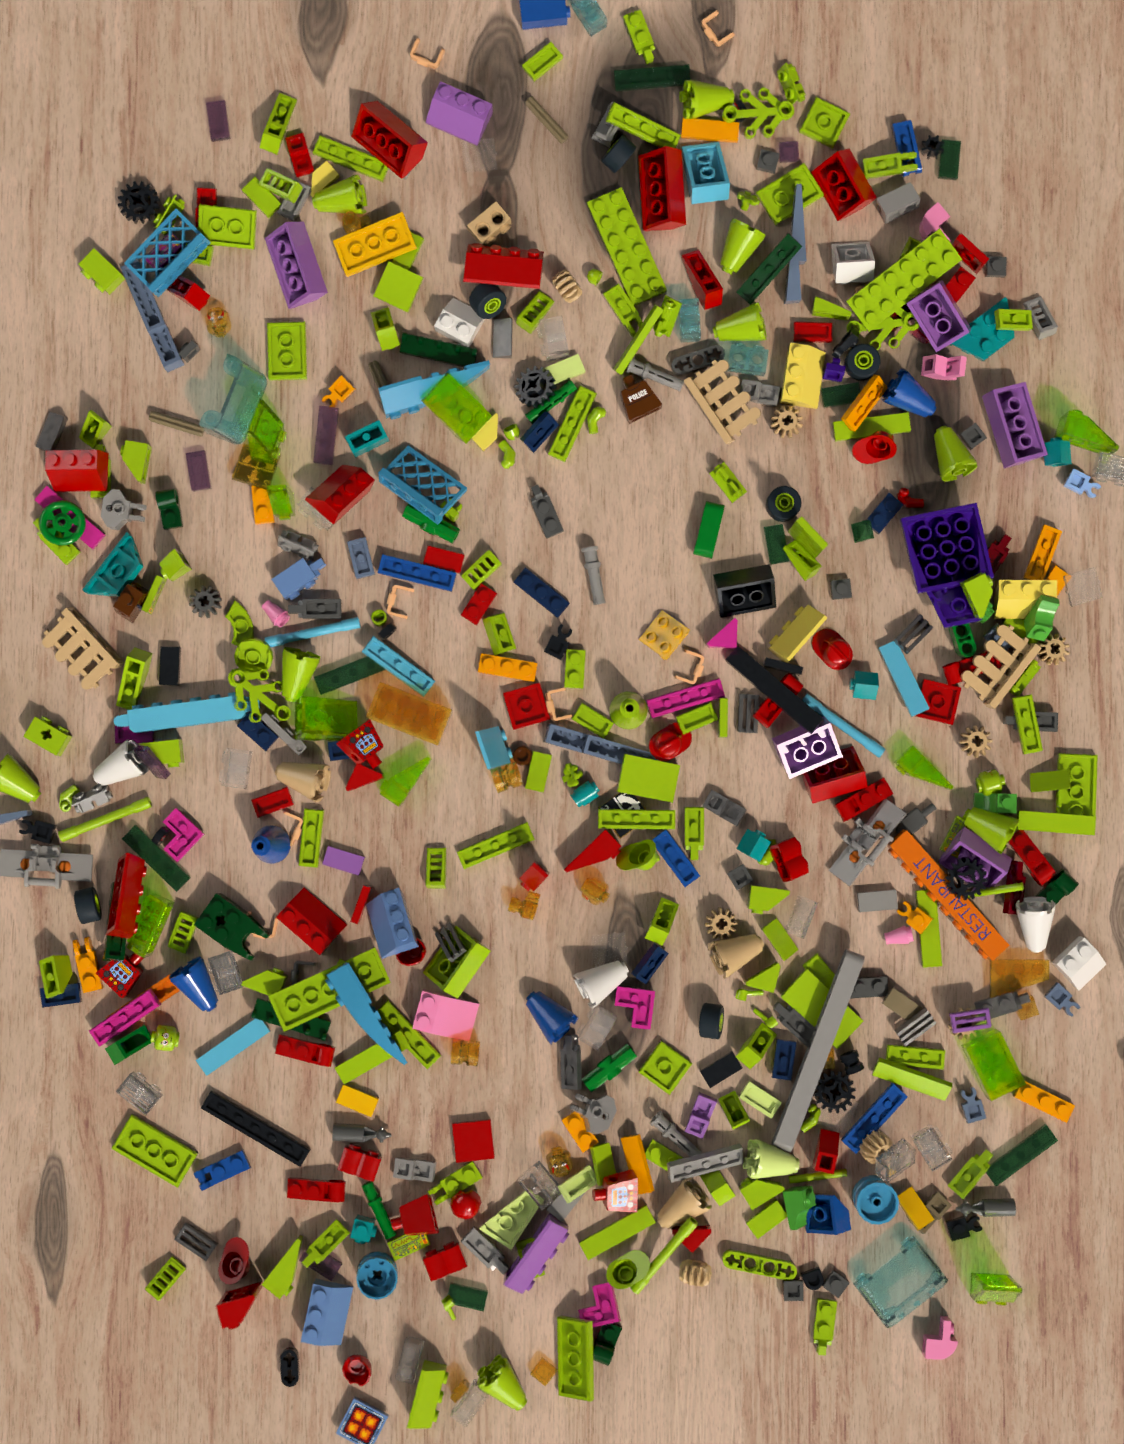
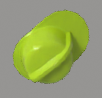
M647 839L625 846L616 857V865L624 871L636 868L643 871L651 869L660 860L655 842Z
M640 1250L627 1252L609 1264L606 1271L607 1281L616 1289L632 1287L647 1276L650 1270L649 1257Z

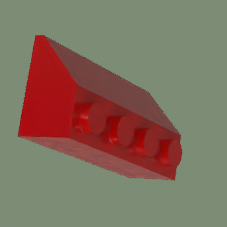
M379 101L361 103L351 137L401 179L404 178L423 159L428 142Z
M664 146L638 156L643 231L673 230L685 226L686 211L682 150Z
M479 243L468 244L463 282L540 289L544 251H539L538 249L524 250L519 247L503 248L499 245L483 246Z
M128 852L118 859L106 935L129 939L133 934H136L138 929L136 915H139L141 910V904L138 902L139 896L143 894L144 885L141 883L142 877L146 875L147 866H144V859Z

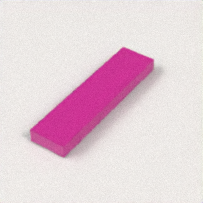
M48 486L35 498V501L43 508L52 502L64 500ZM60 508L52 511L54 516L62 513ZM71 510L67 513L71 519L76 517L75 513ZM86 519V527L80 539L94 550L106 535ZM60 520L63 525L66 523L65 520ZM72 524L70 531L74 533L78 526Z
M720 678L646 701L651 718H655L725 697Z
M149 989L89 1030V1032L100 1047L162 1004L152 989Z

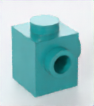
M1055 437L1050 439L1051 442L1044 443L1048 455L1043 456L1045 466L1058 467L1072 464L1070 441L1062 440V437Z
M855 671L854 678H850L849 690H852L853 698L876 700L879 688L878 673Z
M747 829L736 849L760 862L771 842L765 839L766 834L756 829L753 832Z
M357 1214L350 1238H353L355 1242L360 1244L369 1243L371 1237L375 1238L378 1226H375L376 1219Z

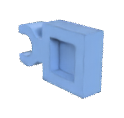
M1073 468L1064 487L1079 495L1085 491L1088 497L1095 498L1096 494L1091 492V488L1100 489L1101 485L1089 483L1090 476Z

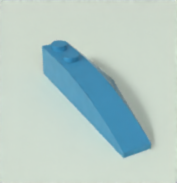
M489 360L466 365L463 367L464 370L461 371L459 368H453L443 375L435 372L431 373V376L426 379L418 376L378 388L379 398L386 419H397L402 416L401 414L407 412L409 414L417 413L421 408L439 402L458 392L490 369Z
M345 962L326 974L328 979L325 982L330 990L335 989L338 994L335 998L341 1007L345 1006L357 1024L382 1049L403 1065L407 1064L394 1039L392 1040L388 1028L382 1023L378 1011L374 1006L372 1007L371 999L350 964Z

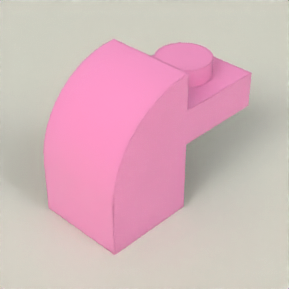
M939 202L926 212L920 222L919 231L923 240L944 225L950 218V215Z
M937 354L923 356L921 375L932 379L956 380L957 377L965 376L967 357L955 356L947 358Z
M940 1316L939 1335L923 1334L922 1354L925 1359H945L956 1350L958 1341L954 1336H951L954 1334V1323H951L952 1321L948 1316Z

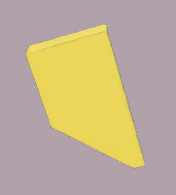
M325 161L312 173V198L316 192L327 188L340 177L328 161Z
M495 413L470 436L483 452L497 440L498 414Z

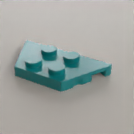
M1004 297L969 324L972 328L971 331L951 343L950 346L953 345L962 349L963 352L972 354L975 358L985 361L1014 339V330H996L994 311L997 309H1009L1007 298Z
M126 532L82 589L85 593L119 597L126 585L132 583L144 566L131 534Z

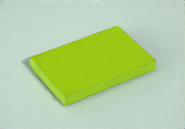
M805 163L755 193L775 226L792 216L794 188L797 184H802L803 209L824 196Z
M199 204L198 230L211 242L209 245L255 249L257 210Z
M267 323L269 381L306 380V323Z
M624 754L616 792L673 803L680 765Z

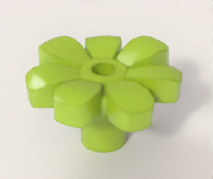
M740 191L737 194V198L742 200L740 208L744 211L748 210L749 205L756 206L760 203V200L757 199L758 196L751 195L749 191Z
M565 764L563 769L565 776L562 777L563 782H567V786L570 788L579 784L578 779L582 778L583 772L578 770L577 765Z

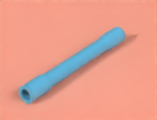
M354 617L291 633L265 637V642L271 648L321 635L358 629L361 626L359 617Z
M808 693L804 696L802 701L822 717L825 716L829 722L862 744L868 751L878 758L881 757L886 748L858 731Z

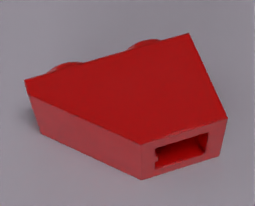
M820 1128L812 1164L815 1171L834 1175L838 1158L839 1132Z

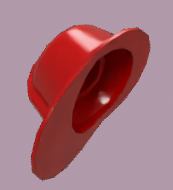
M876 431L871 436L858 440L852 449L854 458L864 464H873L892 458L897 451L896 444L893 441V434L885 431Z
M821 629L814 635L812 640L813 650L828 667L834 670H843L850 665L853 659L852 648L839 633L832 629Z
M678 723L669 724L651 737L649 750L656 759L668 761L684 752L690 746L692 734L689 732L683 735Z
M240 1237L231 1238L226 1243L219 1263V1277L223 1283L228 1285L236 1284L248 1274L250 1269L249 1248L245 1240Z

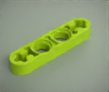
M733 1249L726 1250L722 1255V1261L729 1269L782 1280H793L797 1275L796 1266L787 1260ZM730 1254H733L735 1259L740 1260V1256H743L741 1266H738V1261H732L729 1264L726 1257H730ZM747 1258H753L755 1260V1266L752 1268H747L745 1266V1260ZM766 1262L774 1264V1269L771 1272L764 1270ZM778 1263L780 1264V1268L787 1269V1267L790 1266L793 1272H789V1274L786 1275L785 1271L779 1270V1274H776L778 1271Z

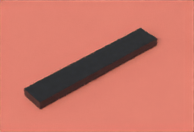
M739 646L725 659L730 666L808 733L812 734L824 722V719Z
M210 1091L201 1107L204 1111L301 1167L311 1150L213 1091Z

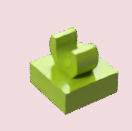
M444 501L439 507L443 509L447 502ZM462 504L456 508L452 506L444 516L454 523L459 517Z

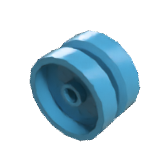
M869 1175L860 1179L853 1188V1204L865 1221L881 1225L895 1217L899 1208V1199L896 1191L885 1178Z

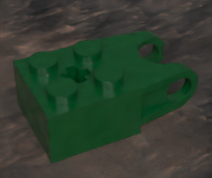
M222 893L215 894L194 924V926L223 947L251 961L255 956L246 946L247 937L251 933L264 938H269L270 936L269 932L252 915ZM225 916V924L220 923V917Z

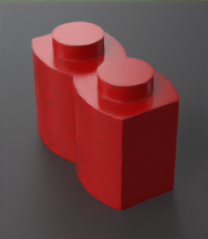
M796 837L788 838L770 846L771 855L777 864L778 873L783 882L792 881L809 873L808 862L802 855L801 844Z
M350 1143V1145H345L337 1170L374 1182L382 1157L379 1156L377 1151L371 1149L368 1152L363 1151L361 1146Z
M452 1241L443 1245L444 1249L442 1250L432 1249L425 1253L426 1256L422 1260L431 1281L467 1267L468 1264L460 1243L455 1244Z

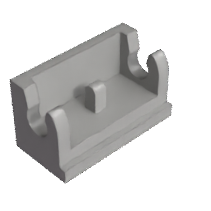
M613 102L609 104L592 136L593 140L608 148H611L620 131V128L605 121Z
M909 182L876 198L879 205L877 209L886 224L919 208L920 197L912 183Z

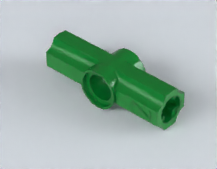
M410 504L406 506L402 515L403 518L420 526L419 528L433 536L437 535L451 544L454 543L460 532L458 527L444 520L437 525Z
M626 1043L614 1054L608 1055L601 1060L596 1068L582 1078V1081L593 1092L607 1080L610 1081L622 1071V1068L631 1063L637 1055Z

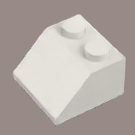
M870 242L831 244L833 275L836 283H866L874 280L875 259Z
M452 298L442 310L434 328L437 333L470 348L485 319L479 317L467 304Z
M1078 936L1051 962L1078 991L1106 965L1099 952L1085 937Z

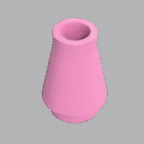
M267 600L262 605V609L274 626L282 627L290 619L286 610L270 600Z
M904 925L884 933L886 944H909V942L914 941L911 926L906 927Z

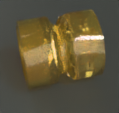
M516 762L507 764L504 769L498 767L490 770L498 793L507 791L510 786L516 788L523 785Z
M453 1039L451 1064L462 1065L465 1062L467 1066L478 1067L480 1041L469 1040L468 1043H465L462 1039Z

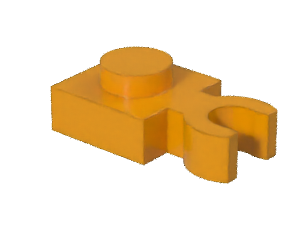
M341 375L328 388L332 393L325 395L321 401L326 402L328 399H331L332 404L329 406V409L332 410L337 406L338 399L344 402L356 388Z
M904 901L903 904L907 906V911L903 912L901 909H898L897 913L901 916H907L906 923L922 934L934 918L920 907H916L913 910L911 903Z

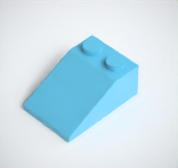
M713 142L682 146L691 204L729 200L730 181L720 143Z
M499 726L475 732L488 770L511 763L510 759L513 758L510 747L506 748L504 741L507 740L504 729L500 730Z

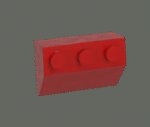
M850 149L837 151L811 171L838 221L863 209L877 198Z
M46 450L45 471L55 492L107 491L109 453L100 450Z
M342 464L310 493L305 500L334 525L370 492L375 479L361 467Z
M854 746L841 749L843 757L802 773L812 804L868 787L865 770Z
M305 887L276 917L318 955L323 954L347 926L342 919Z
M263 1281L224 1293L216 1305L222 1329L228 1327L231 1330L240 1326L261 1291Z

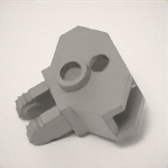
M112 489L103 497L101 518L111 530H120L127 522H145V517L132 514L133 509L143 511L146 510L147 506L132 503L121 490Z
M576 1093L575 1098L580 1102H584L586 1106L583 1110L579 1106L571 1104L570 1109L584 1118L586 1131L592 1134H599L607 1130L617 1111L614 1098L605 1095L594 1100Z

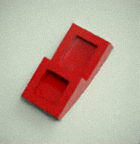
M304 133L286 137L296 177L312 174L314 168Z
M197 188L195 227H198L199 204L217 206V189Z

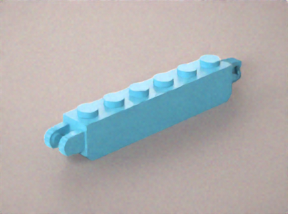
M235 692L228 693V697H220V694L210 695L209 699L201 700V697L190 698V702L182 703V700H172L169 705H163V702L151 703L152 707L144 708V705L132 706V710H127V714L114 717L113 722L117 727H129L134 733H143L244 719L247 712L251 711L249 697L244 696L247 708L243 711H237L234 708L236 701ZM242 702L238 703V707L240 709H242L243 707Z

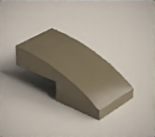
M893 987L882 1001V1004L907 1021L923 1009Z
M939 1192L934 1193L924 1203L934 1220L919 1230L922 1234H925L934 1222L940 1220L952 1206Z

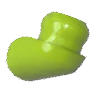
M595 407L588 415L589 434L598 433L597 421L606 415V410L603 407Z
M503 440L498 444V447L504 452V460L501 461V465L503 468L509 469L515 463L516 453L507 441Z
M73 784L60 794L59 808L63 812H68L71 809L72 797L80 792L76 784Z
M776 839L769 840L771 843L761 861L758 862L760 865L767 866L774 860L771 855L770 846L776 844Z
M811 1104L807 1110L810 1116L801 1126V1130L804 1133L818 1123L821 1110L816 1104Z

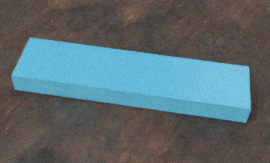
M374 636L362 651V653L423 697L435 682V680Z
M894 641L879 647L878 650L910 716L913 717L929 710V706L900 647Z
M254 1019L199 1057L196 1062L207 1076L271 1030L265 1021Z

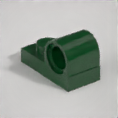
M173 488L156 491V502L161 512L163 529L169 530L183 527L178 490Z
M1061 869L1040 890L1036 897H1044L1050 903L1052 900L1056 905L1064 896L1072 893L1079 883L1065 869Z
M615 1323L601 1326L593 1345L594 1361L609 1366L622 1326Z

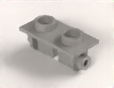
M283 530L281 536L279 535L278 546L284 551H291L298 554L301 558L313 561L314 552H317L319 545L303 537L300 543L298 542L300 535L289 530L287 532Z
M97 784L86 793H77L72 798L71 806H74L77 813H84L94 808L92 801L95 800L97 806L109 802L113 795L111 791L107 792L108 785L102 786Z

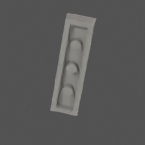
M739 1143L667 1162L668 1179L672 1183L743 1164V1148Z

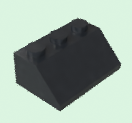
M770 564L713 574L720 618L777 608L775 581Z

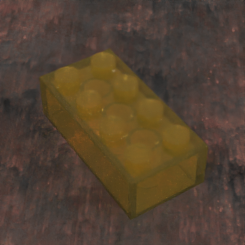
M380 682L366 718L439 746L453 710Z

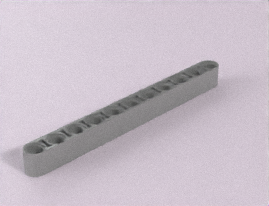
M845 949L816 1023L815 1028L817 1030L813 1032L810 1039L811 1046L810 1048L807 1047L772 1140V1146L787 1152H791L863 966L864 955Z

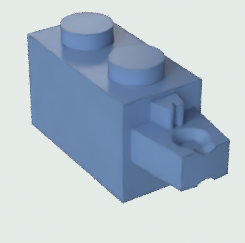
M302 558L271 580L286 600L289 598L293 600L300 595L301 590L304 588L309 589L316 584L317 577L321 575L319 570L324 568L326 564L322 558L314 563L311 560L306 562Z

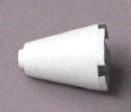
M133 740L124 741L94 769L93 778L95 782L106 786L144 775L149 771V764L147 759L143 760V750Z
M1026 897L1024 902L1019 903V900L1016 902V911L1027 949L1031 952L1039 953L1047 945L1055 912V903L1052 900L1051 903L1047 902L1044 897Z
M617 960L578 972L573 977L576 978L574 981L584 999L588 998L590 1002L587 1004L590 1008H594L628 977L627 973L629 970L624 962L620 963Z

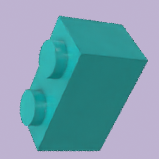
M380 420L345 436L355 458L389 442Z

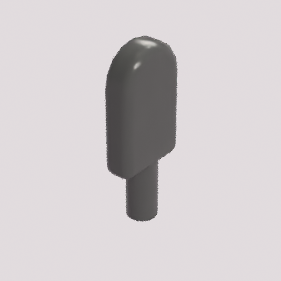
M931 803L922 811L918 808L910 811L896 827L897 834L905 829L912 835L926 825L928 821L925 817L937 809L935 805Z

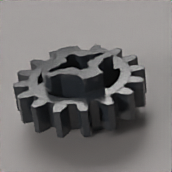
M134 181L132 187L127 184L126 191L121 189L123 196H118L119 201L122 202L118 204V207L122 209L120 211L123 216L126 215L128 221L133 218L135 224H137L138 220L145 224L146 218L152 221L150 216H156L157 213L154 210L160 209V206L157 204L160 199L156 196L158 194L156 190H152L150 184L145 187L143 181H141L140 185H137ZM135 201H138V202H141V201H142V203H143L144 205L139 204V203L136 204Z
M534 366L532 371L527 368L526 374L520 373L522 378L516 379L519 385H515L514 388L517 390L516 396L520 398L519 400L523 404L525 403L527 407L533 405L534 408H537L539 403L544 406L545 400L551 401L549 396L555 395L552 389L556 388V385L553 383L556 380L551 376L552 374L549 370L546 371L542 366L540 369Z
M965 857L964 862L960 858L957 859L958 864L951 862L950 864L953 868L946 869L949 872V876H944L945 879L949 880L945 884L946 887H951L949 892L951 894L956 892L955 897L958 899L962 895L963 900H967L968 896L971 899H975V893L981 895L980 889H986L983 882L988 881V879L983 878V875L987 874V871H981L983 865L978 864L976 866L977 860L973 859L970 863L967 857ZM967 866L965 870L957 871L959 868ZM975 870H976V872H977V874H978V881L976 880L975 875H974V874H975ZM959 875H961V876H967V875H968V878H970V880H972L973 883L970 882V881H969V882H967V881L964 882V880H963L961 877H959ZM954 877L957 879L958 882L957 888L954 884ZM972 886L975 887L974 889H972V890H970V891H966L967 888H969V887H972Z
M831 1070L829 1076L823 1073L824 1079L820 1078V1084L816 1087L818 1092H814V1096H819L816 1103L822 1102L821 1108L825 1109L828 1107L829 1113L833 1109H835L836 1113H839V1108L846 1111L845 1105L852 1106L853 1104L850 1102V1099L856 1098L852 1095V1092L856 1091V1088L851 1087L854 1082L852 1080L847 1081L848 1075L841 1077V1071H838L837 1075H835L833 1070ZM833 1079L831 1084L824 1085L827 1081ZM841 1081L845 1083L847 1091L842 1089ZM837 1086L839 1094H835L833 1097V1094L830 1093V1090H834ZM822 1092L827 1094L828 1103L824 1100ZM841 1098L845 1099L842 1103L836 1105L838 1100Z

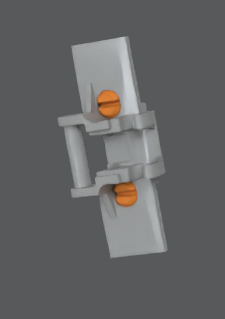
M885 799L866 824L857 817L854 821L857 827L850 836L844 834L841 838L848 844L847 848L829 871L848 886H851L868 864L873 867L876 858L887 844L894 840L890 835L907 813ZM883 837L881 841L877 844V846L873 849V851L870 853V855L866 857V853L870 850V848L874 845L878 838Z
M31 844L33 851L1 849L0 876L24 878L25 887L37 885L54 886L56 889H60L62 880L92 882L93 855L62 853L60 845L40 846L39 844ZM34 871L55 872V879L33 878Z

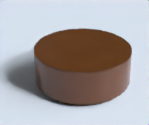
M524 746L516 748L513 752L515 763L520 766L530 763L532 759L531 751Z

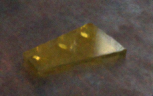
M1048 959L990 960V998L1049 980Z

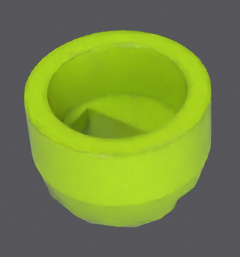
M591 269L587 274L588 281L597 286L603 272L598 269Z
M512 424L503 430L509 440H515L514 437L518 438L520 435L517 424Z
M383 610L374 611L371 615L372 622L377 626H383L387 622L386 613Z

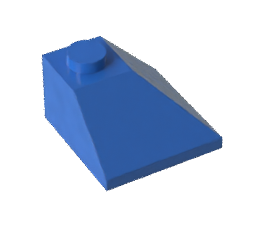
M815 1194L816 1205L809 1208L807 1212L806 1233L838 1235L851 1230L849 1210L835 1195Z

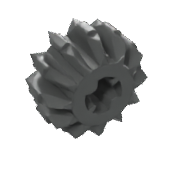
M201 586V592L198 589H194L197 595H190L194 602L189 603V606L194 607L192 612H199L198 616L201 618L204 614L206 618H210V612L217 615L215 608L221 609L222 607L217 604V602L222 601L221 597H217L219 592L217 590L213 592V587L211 586L208 587L207 591L205 586ZM206 597H207V600L210 601V602H209L208 605L205 604V607H204V604L202 603V600H203V599L206 600Z

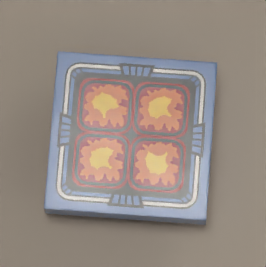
M354 1396L336 1434L355 1444H374L389 1414Z

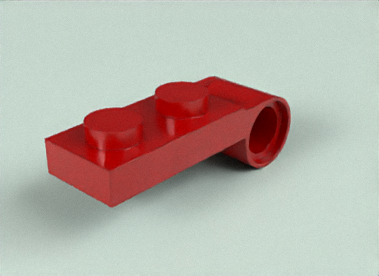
M986 651L977 655L985 657L988 652ZM974 656L942 666L948 685L962 682L961 673L963 671H971L973 673L977 668L972 663ZM995 657L989 660L996 668L1002 667L1001 662Z
M790 672L780 681L795 695L804 686ZM767 697L752 716L764 727L768 728L782 712V709Z
M883 777L870 784L867 788L836 803L834 806L843 822L893 795V792Z
M1019 830L1013 834L1008 844L1021 861L1024 862L1039 886H1042L1057 875L1053 867L1024 830Z
M281 1034L278 1038L275 1054L320 1066L331 1067L335 1047Z
M290 1177L288 1178L287 1198L344 1202L346 1181Z

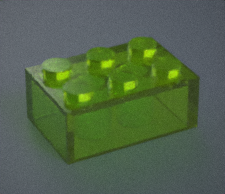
M994 1029L961 1045L986 1098L990 1101L1026 1085L1001 1031Z

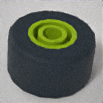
M622 135L606 152L601 162L613 173H616L634 153L636 146Z
M481 283L471 292L469 304L479 317L491 319L500 314L504 309L507 297L498 285Z
M869 344L854 346L845 358L847 374L856 380L871 378L880 366L878 351Z
M779 486L767 497L766 510L770 517L776 521H790L800 511L802 505L801 497L792 487Z
M90 887L75 891L74 903L81 924L101 920L102 912L95 888Z
M704 1003L699 1019V1035L702 1038L719 1039L724 1023V1007L719 1004Z

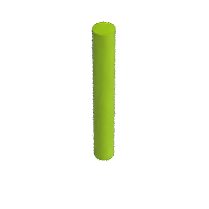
M1023 883L988 887L986 889L981 888V895L976 893L974 895L975 897L1022 891L1024 886Z
M835 1170L834 1175L824 1172L788 1176L789 1184L846 1177L847 1170Z

